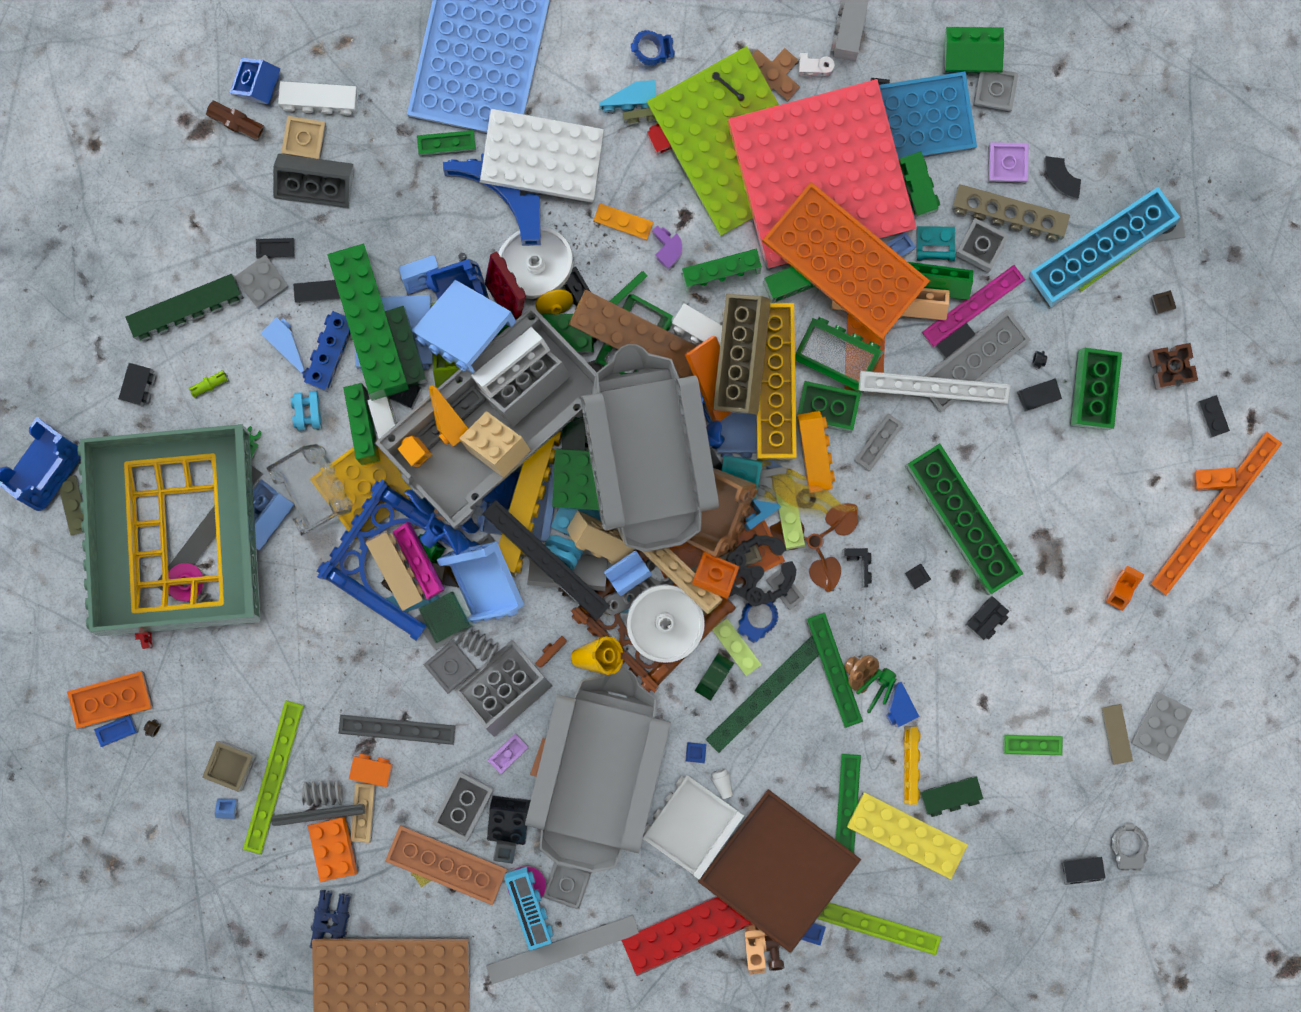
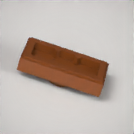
M561 636L553 645L549 643L542 650L544 654L535 664L542 668L567 643V640Z

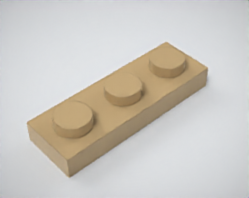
M355 783L353 805L364 804L365 814L352 816L350 841L371 843L376 785Z

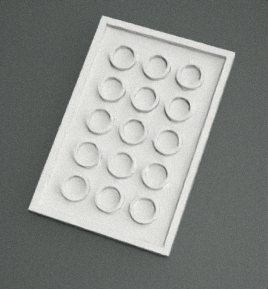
M491 109L480 183L593 203L604 129Z

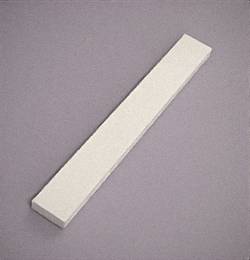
M861 371L858 390L1008 404L1010 384Z

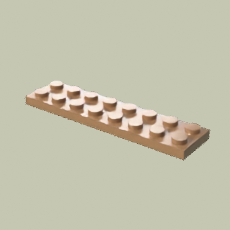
M588 290L584 291L568 324L569 326L617 350L627 344H637L650 354L672 359L679 378L694 376L685 354L697 347L696 345Z

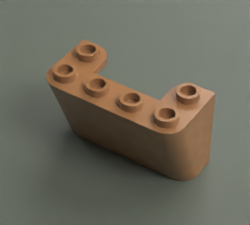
M713 468L719 508L702 511L701 531L686 542L718 557L734 551L737 547L738 541L736 540L743 531L744 519L750 513V504L757 495L758 489L755 483Z

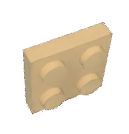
M287 116L281 154L320 159L326 123Z

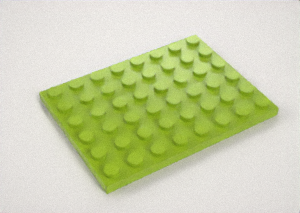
M745 46L647 101L650 110L669 141L672 150L720 236L753 218L727 121L733 117L779 105L751 52ZM714 72H718L720 74V77L726 83H728L739 94L744 95V100L739 101L737 99V96L734 95L721 82H719L718 80H714L712 78V74Z

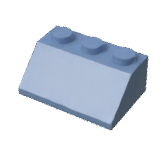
M262 479L253 489L256 548L258 550L266 544L268 538L278 528L280 522L294 505Z

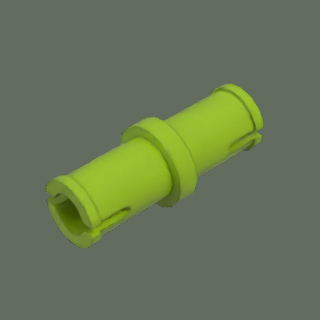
M221 370L209 378L207 376L204 377L203 381L189 387V391H192L190 392L191 395L196 398L207 391H213L214 387L228 381V377Z

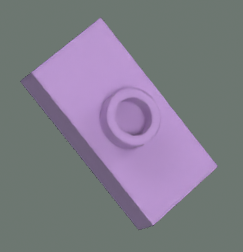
M515 733L487 761L502 774L529 747Z

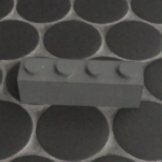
M285 154L277 155L273 166V198L349 208L353 184L352 163Z

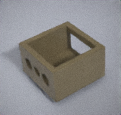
M216 741L202 778L240 792L243 789L256 755L222 741Z

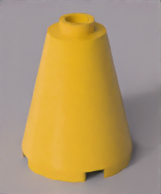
M604 636L573 650L571 662L580 669L603 675H611L617 673L623 664V659H621L623 649L619 641L614 637Z

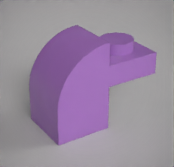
M657 225L652 230V234L664 246L655 254V258L669 271L681 258L682 241L677 233L670 238V232L666 228H660Z

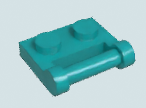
M917 226L916 260L949 259V261H955V227ZM923 246L949 247V252L923 251Z

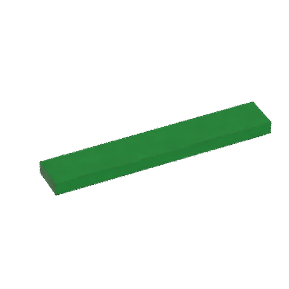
M825 612L806 618L844 728L863 722Z
M841 753L835 840L854 853L856 832L847 828V825L858 805L861 755Z

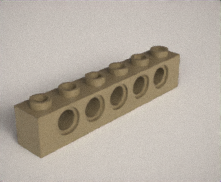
M961 184L957 187L952 209L955 210L956 214L964 216L966 214L974 215L973 218L981 221L985 219L992 220L993 224L1003 226V224L1010 225L1011 229L1017 231L1022 229L1028 230L1029 234L1034 236L1046 235L1048 236L1047 239L1052 241L1064 238L1070 218L1069 214ZM971 199L976 200L978 207H970L968 201ZM987 205H994L997 211L990 213L987 210ZM1005 211H1014L1015 217L1008 218ZM1031 215L1033 223L1025 222L1024 216ZM1049 220L1052 227L1049 229L1045 228L1042 221Z

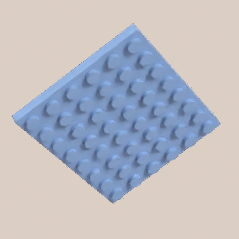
M433 0L407 116L487 133L491 109L524 115L550 0Z

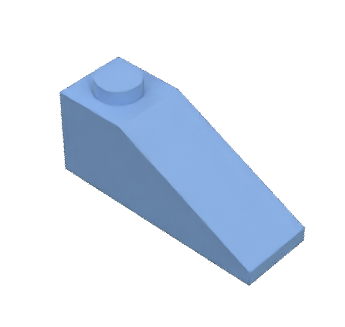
M276 317L260 334L304 374L305 367L293 332L289 330L291 325L284 318L280 321Z

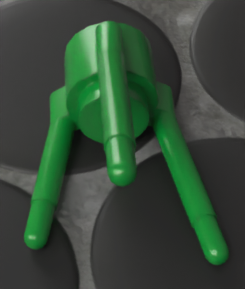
M884 668L882 671L878 669L876 674L856 691V694H860L877 678L879 679L877 683L881 687L867 713H871L885 688H887L884 696L883 705L887 703L892 687L897 680L895 679L897 675L888 668Z

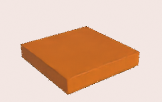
M703 552L692 584L728 599L739 566Z

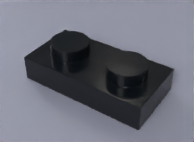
M1217 395L1198 401L1210 438L1230 431Z

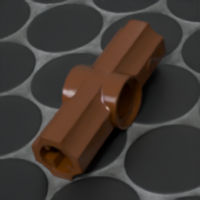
M214 100L207 108L206 116L222 123L234 132H241L257 141L263 133L264 125L248 118L246 114L237 109H230Z

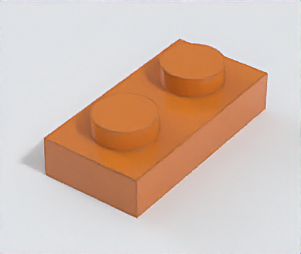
M1235 467L1196 470L1197 491L1237 488Z

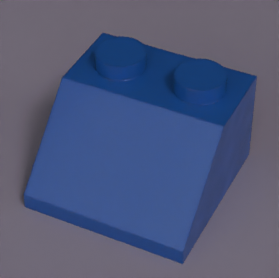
M241 58L230 94L256 103L269 104L281 68L264 60Z
M895 683L887 707L889 714L886 717L891 725L900 727L920 716L903 683Z

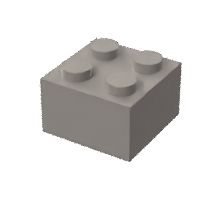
M974 218L955 256L989 273L1009 235Z

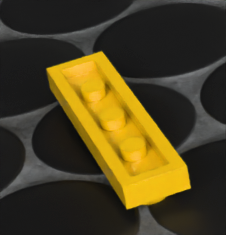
M904 726V804L918 805V800L920 799V790L918 789L920 770L918 769V761H920L921 755L918 750V742L920 741L921 734L918 727Z

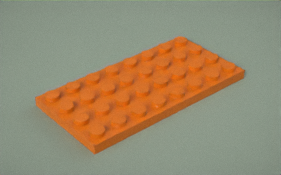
M812 182L809 183L762 240L764 244L880 340L884 338L930 281Z

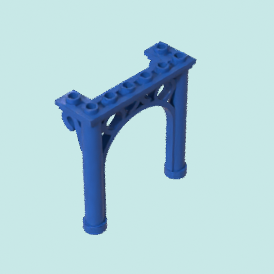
M381 480L380 483L376 481L371 489L373 492L372 498L366 499L361 507L364 510L360 516L357 514L351 522L352 528L349 532L347 530L340 538L342 543L338 548L335 546L329 556L332 557L330 561L322 562L319 566L317 577L322 580H328L408 633L410 638L417 641L427 625L402 611V609L375 592L369 585L365 574V559L369 548L365 543L364 537H369L368 539L391 526L410 522L427 531L424 527L428 524L431 515L422 513L412 501L390 488L384 480ZM382 500V501H384L386 504H379V503H380V501ZM381 508H387L390 511L389 522L379 524L375 520V516ZM393 508L408 518L394 520ZM371 516L372 523L379 528L362 532V528ZM434 517L431 526L437 525L443 530L445 523ZM443 536L440 540L452 548L447 536ZM356 537L360 540L359 549L362 550L361 555L355 550L348 551ZM467 538V540L469 541L470 547H474V546L480 545V544L477 543L476 541H473V542H472L471 540H469V539ZM354 554L359 559V567L348 571L344 567V562L349 555ZM339 563H340V568H341V570H339L338 568H336ZM360 572L363 585L348 575Z

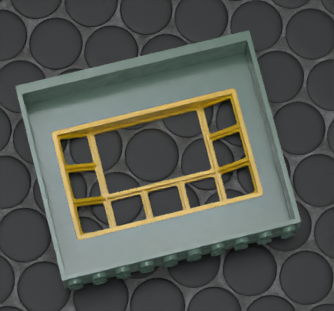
M238 424L80 439L78 455L81 456L79 474L82 475V483H80L79 488L80 493L83 494V502L80 503L81 513H84V521L81 522L82 532L85 533L82 548L86 553V559L83 560V568L87 574V579H84V588L88 594V598H85V607L89 615L86 618V627L89 629V632L97 636H110L261 622L250 432L244 425ZM211 460L213 484L193 486L189 462ZM182 463L186 486L165 489L160 465ZM153 465L157 489L136 491L132 467ZM214 491L218 575L169 579L165 495ZM158 496L159 519L137 521L136 498ZM160 526L161 549L139 552L138 528ZM161 556L162 580L141 582L139 559ZM219 581V601L197 603L198 584ZM191 584L189 604L168 606L170 586ZM163 587L161 606L139 608L140 591L142 588Z

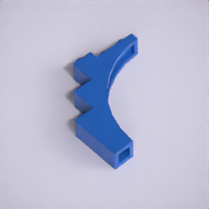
M484 153L481 154V161L477 159H468L467 161L451 159L443 162L444 175L463 177L480 183ZM481 183L498 194L511 209L520 229L522 246L541 245L540 196L533 193L521 196V190Z

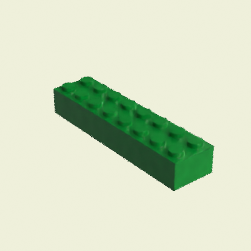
M364 243L327 254L371 401L409 390Z
M940 443L905 465L988 595L993 594L1024 574Z

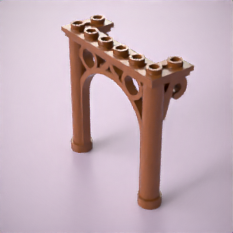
M634 550L637 551L644 563L649 559L642 551ZM606 578L605 591L595 590V592L603 599V597L616 592L609 579ZM721 597L722 602L709 614H704L705 626L701 641L729 612L732 613L736 609V606L729 599ZM581 606L571 610L573 613L571 617L578 624H587L589 626L587 630L594 637L597 635L600 638L604 636L612 637L606 630L615 628L617 624L620 626L617 630L620 634L619 643L623 649L621 659H623V663L626 662L630 666L628 670L632 671L636 677L638 675L643 681L641 685L648 692L652 690L655 693L660 683L686 658L684 657L674 662L663 663L654 661L650 665L645 664L640 659L638 651H636L634 658L623 648L625 645L633 644L630 639L625 640V635L628 638L629 636L620 613L614 615L615 622L608 626L600 620V617L598 620H595Z

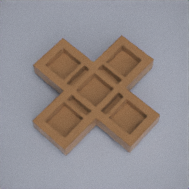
M786 48L773 61L757 49L752 56L771 91L774 90L788 102L800 89V86L787 75L799 60Z

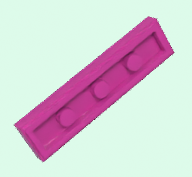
M406 522L394 530L393 534L426 598L431 599L445 590L411 523Z

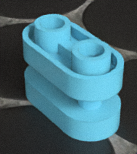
M309 391V397L304 398L302 392L294 393V397H291L292 409L295 408V416L292 417L293 427H297L298 431L306 430V424H312L313 429H321L322 422L318 391ZM305 405H310L311 416L306 417Z
M550 535L545 542V546L573 571L577 565V560L583 554V551L575 546V542L558 535Z

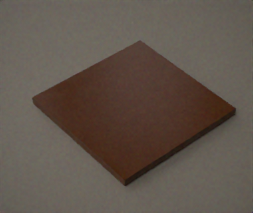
M768 789L698 880V883L789 953H792L860 863L861 859Z

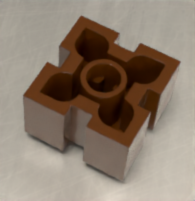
M1191 343L1176 345L1171 348L1172 351L1170 352L1168 347L1149 352L1152 368L1157 367L1158 372L1153 375L1156 390L1173 387L1176 385V381H1178L1179 386L1198 381L1195 365L1190 366L1189 361L1194 358ZM1171 362L1177 366L1174 371L1170 368Z

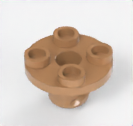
M866 655L861 659L854 656L847 660L844 668L846 673L850 675V687L857 691L876 674L879 669L877 658L872 655Z

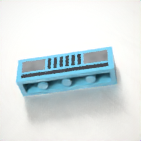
M527 867L506 873L505 881L529 951L551 944V937L554 934L551 925L547 926L545 919L548 918L544 907H540L539 901H541L539 890L534 889L533 883H535V878L532 871L528 872Z

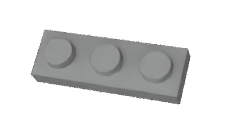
M888 413L855 458V461L868 471H871L904 424Z

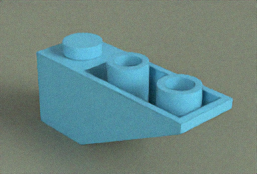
M655 80L632 83L599 103L600 110L613 112L615 109L621 108L623 111H633L634 108H649L647 101L656 96Z

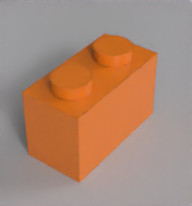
M359 753V757H353L349 779L388 787L393 764L389 763V759L378 757V760H372L370 755Z

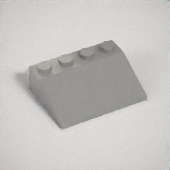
M549 351L491 399L477 384L474 387L514 427L569 379L571 375L562 361Z
M511 640L495 654L488 665L487 662L454 691L484 728L495 737L549 690L552 685L518 645Z

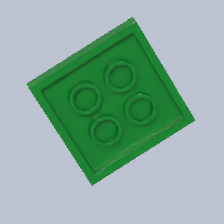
M555 449L552 507L599 510L589 451Z

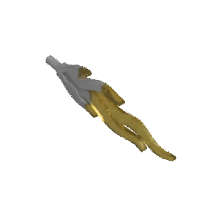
M758 460L763 461L762 467L771 465L770 461ZM784 467L761 469L759 485L768 486L792 506L819 509L827 514L828 510L823 505L806 501L802 498L810 496L819 498L840 511L848 512L858 509L856 506L841 504L824 488L806 486L795 482L788 476L792 475L801 480H806L807 477L793 469ZM760 486L758 487L757 495L776 501V497L770 492L762 489Z

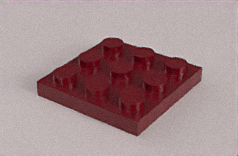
M496 251L490 254L485 285L496 303L511 311L515 320H517L522 315L526 294L524 289L518 286L514 273L508 270L505 259L500 257Z

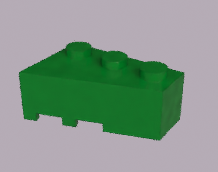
M922 151L900 158L899 163L915 219L937 212L940 201L937 194H934V184L932 178L929 177Z

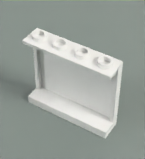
M686 775L685 778L681 776L675 784L678 788L674 794L670 792L665 798L664 802L667 804L664 808H658L653 815L655 821L652 825H646L643 840L700 879L744 815Z

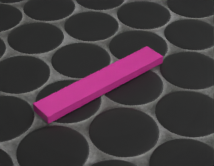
M1015 265L1011 266L970 296L969 300L963 301L948 312L946 320H937L922 331V334L930 345L935 347L1026 279Z

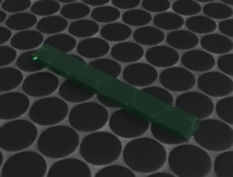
M813 637L808 638L705 739L718 753L819 656Z

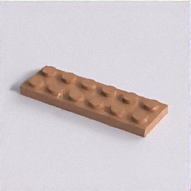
M402 825L397 830L385 860L387 863L490 905L494 904L507 872V868Z

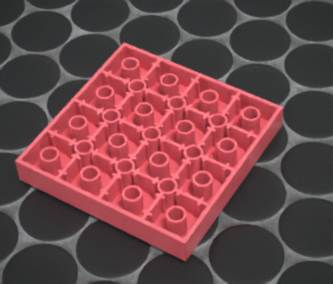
M877 79L728 119L727 123L767 269L788 263L764 244L762 240L810 182L815 184L879 239L917 228Z

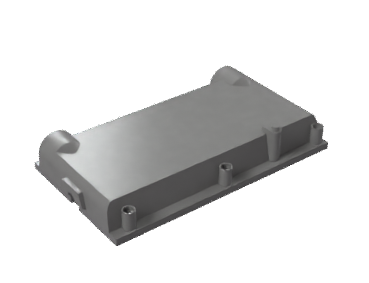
M533 306L516 320L513 327L509 326L491 341L471 365L476 372L532 327L543 338L550 352L562 361L571 375L569 379L514 427L487 400L463 421L469 429L487 411L524 439L531 451L504 478L468 452L461 441L453 447L449 444L445 445L440 440L429 450L432 456L419 468L409 464L397 448L402 445L401 442L406 437L415 436L435 419L430 395L375 442L381 451L403 473L401 477L420 499L425 497L454 529L466 523L474 514L475 506H481L483 503L482 499L571 420L575 417H582L581 396L593 393L597 372ZM459 369L437 389L451 405L471 386H474L476 382L472 378L471 372Z

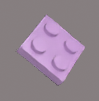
M990 142L989 182H1028L1029 143Z

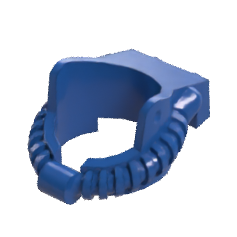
M642 30L636 34L633 43L630 44L631 52L635 53L634 55L637 56L640 62L648 66H654L660 62L665 63L666 60L672 59L675 55L671 35L663 36L650 30ZM640 39L650 40L655 43L658 49L656 57H646L639 51L638 43Z
M772 602L766 603L772 611V620L764 628L754 627L750 623L748 612L752 606L748 603L745 604L746 606L742 610L743 614H741L742 618L739 620L738 633L742 636H748V640L753 643L757 642L759 638H764L766 632L771 631L777 624L776 622H778L777 608Z

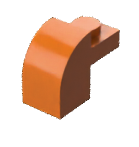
M1127 565L1116 578L1106 603L1123 611L1131 601L1133 593L1142 581L1144 574Z

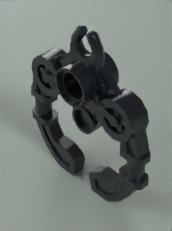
M755 534L753 538L741 541V544L727 555L726 561L739 566L736 578L740 576L743 579V585L739 588L735 585L734 581L729 597L736 594L745 598L749 605L759 606L770 602L774 603L779 597L788 595L787 592L795 581L797 571L793 561L785 562L781 565V572L785 579L782 584L778 585V590L774 592L768 590L767 593H764L761 588L756 587L757 582L764 575V569L761 566H745L747 561L745 553L751 552L749 548L756 544L758 547L768 545L770 551L776 556L785 552L786 548L783 542L777 538L757 536Z

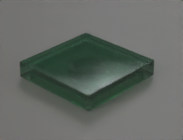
M453 591L419 608L435 643L470 626Z

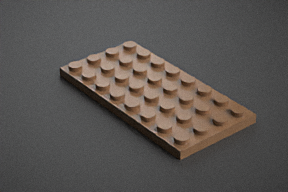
M469 939L312 940L313 1012H469Z

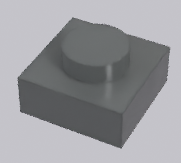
M497 840L493 861L513 864L516 843Z

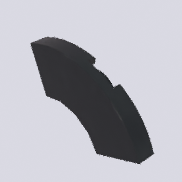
M1045 156L1044 163L1048 179L1063 195L1079 199L1081 179L1073 177L1068 172L1065 166V158Z

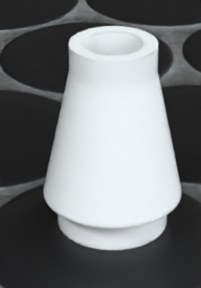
M726 769L713 772L711 780L722 799L733 796L729 772Z

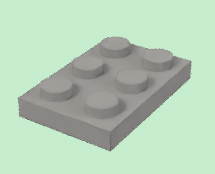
M1157 692L1131 744L1167 761L1192 709Z

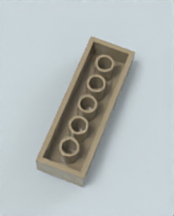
M726 293L713 410L758 415L771 304L770 298Z

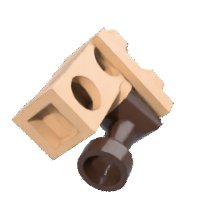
M754 925L746 927L745 942L749 975L766 973L764 952L770 951L772 959L768 963L769 970L778 971L784 969V961L780 960L779 948L781 946Z

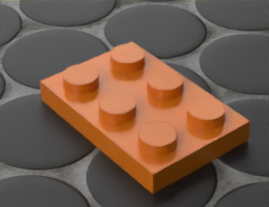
M345 817L307 825L320 882L358 874Z

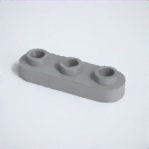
M635 586L621 597L617 591L603 597V600L610 605L604 613L615 615L629 609L635 598L642 593V588Z

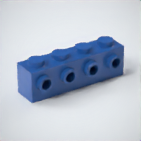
M332 311L331 315L328 314L325 319L324 325H326L324 333L321 332L317 340V343H319L318 348L313 350L310 357L312 361L310 368L307 367L303 374L306 384L326 392L329 390L351 335L346 316Z

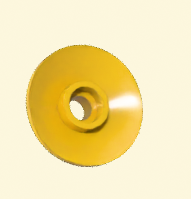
M566 290L548 291L537 299L535 304L536 310L540 314H562L572 306L573 296Z

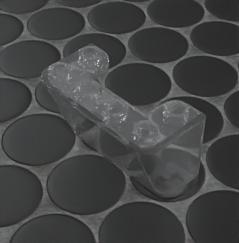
M318 444L302 446L267 467L275 485L284 483L300 514L299 517L293 518V521L301 536L307 535L350 513L353 506L352 501L344 492L342 482L338 480L335 474L334 466L326 457L325 449Z

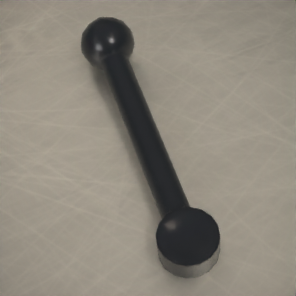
M718 72L712 74V78L721 82L737 96L739 101L744 100V95L739 94L726 83Z

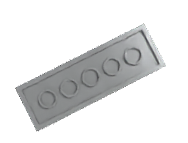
M1005 310L925 376L981 381L1031 341V339L1009 310ZM929 397L940 412L957 400Z

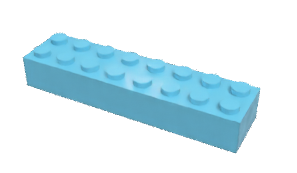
M1157 187L1030 271L1029 277L1049 306L1052 307L1176 225L1181 217L1160 188Z

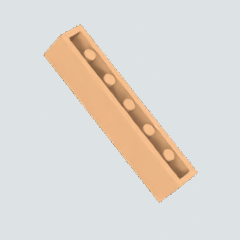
M924 288L902 316L946 320L949 307V290ZM832 300L831 309L844 310Z

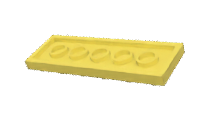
M865 792L847 825V828L949 879H952L968 844Z

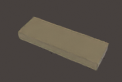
M1122 704L1102 707L1113 765L1133 761Z

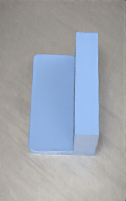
M434 255L399 267L407 294L428 288L426 285V273L439 269Z
M637 551L632 552L604 571V574L620 597L652 575Z

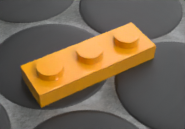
M599 203L593 220L594 223L646 241L654 223L653 221Z

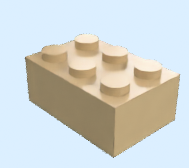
M487 411L459 438L468 452L503 478L531 451L520 435Z
M578 510L566 529L570 539L575 542V546L582 551L587 549L598 558L605 557L613 565L635 550L624 544L617 528L604 530L600 520Z

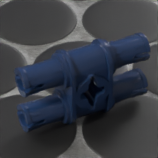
M320 890L318 906L314 908L313 924L310 927L313 931L310 948H312V940L323 939L326 932L332 935L331 939H343L347 935L346 928L348 918H350L348 909L351 895L347 894L345 896L344 893H340L337 910H330L329 905L332 892ZM329 917L332 918V921L334 922L331 926L328 925L329 922L326 921L329 919Z

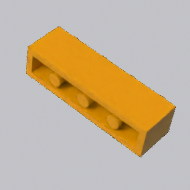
M820 411L799 414L797 417L809 491L812 493L833 489L832 482H835L834 471H830L829 466L833 462L831 452H827V446H830L829 436L825 435L824 429L827 428L826 417H822Z

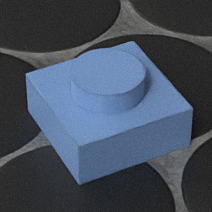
M217 799L215 818L235 819L237 799Z

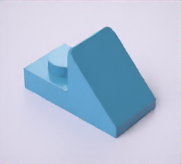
M752 500L751 506L758 515L753 513L745 519L747 523L744 525V528L748 532L781 508V506L776 503Z

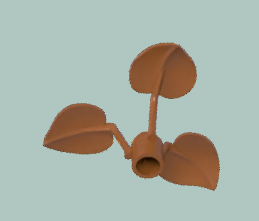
M851 503L836 505L827 512L825 520L827 524L832 526L821 534L814 533L809 537L804 536L808 546L816 549L821 560H816L811 564L809 569L810 578L816 585L827 592H831L838 584L841 577V565L835 557L825 559L820 548L824 544L823 537L834 529L839 535H849L856 529L858 507ZM781 521L770 526L772 536L781 540L785 546ZM801 522L802 531H803V534H804V532H805V527H804L803 523Z

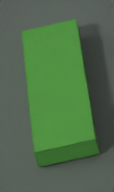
M1004 735V754L1063 756V736Z

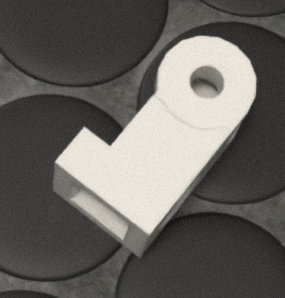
M800 53L798 76H828L833 72L834 61L827 56L821 59L808 58V53Z

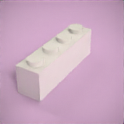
M280 81L278 104L284 111L293 112L295 109H302V112L313 113L314 110H320L324 114H332L333 111L340 112L342 115L357 113L358 89L356 86Z
M530 327L471 376L478 387L491 399L549 352L550 349L543 338Z

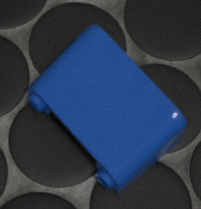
M467 259L426 273V285L429 290L432 289L436 293L437 300L454 280L489 299L481 269L476 261Z
M36 417L29 427V433L35 438L14 469L9 467L0 468V486L18 501L36 511H42L48 506L63 482H65L78 464L81 456L78 455L77 444Z

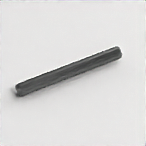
M357 804L275 815L271 817V822L273 826L361 815L365 814V805Z

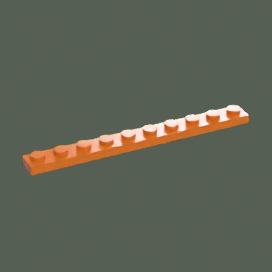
M1265 432L1236 470L1237 488L1222 489L1150 585L1167 596L1282 445L1278 439Z

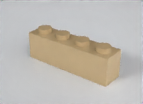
M385 530L366 540V545L403 611L421 602L424 592L420 584L416 585L413 578L415 575L411 567H406L404 563L406 557L402 550H397L395 546L397 541L393 533L389 534Z

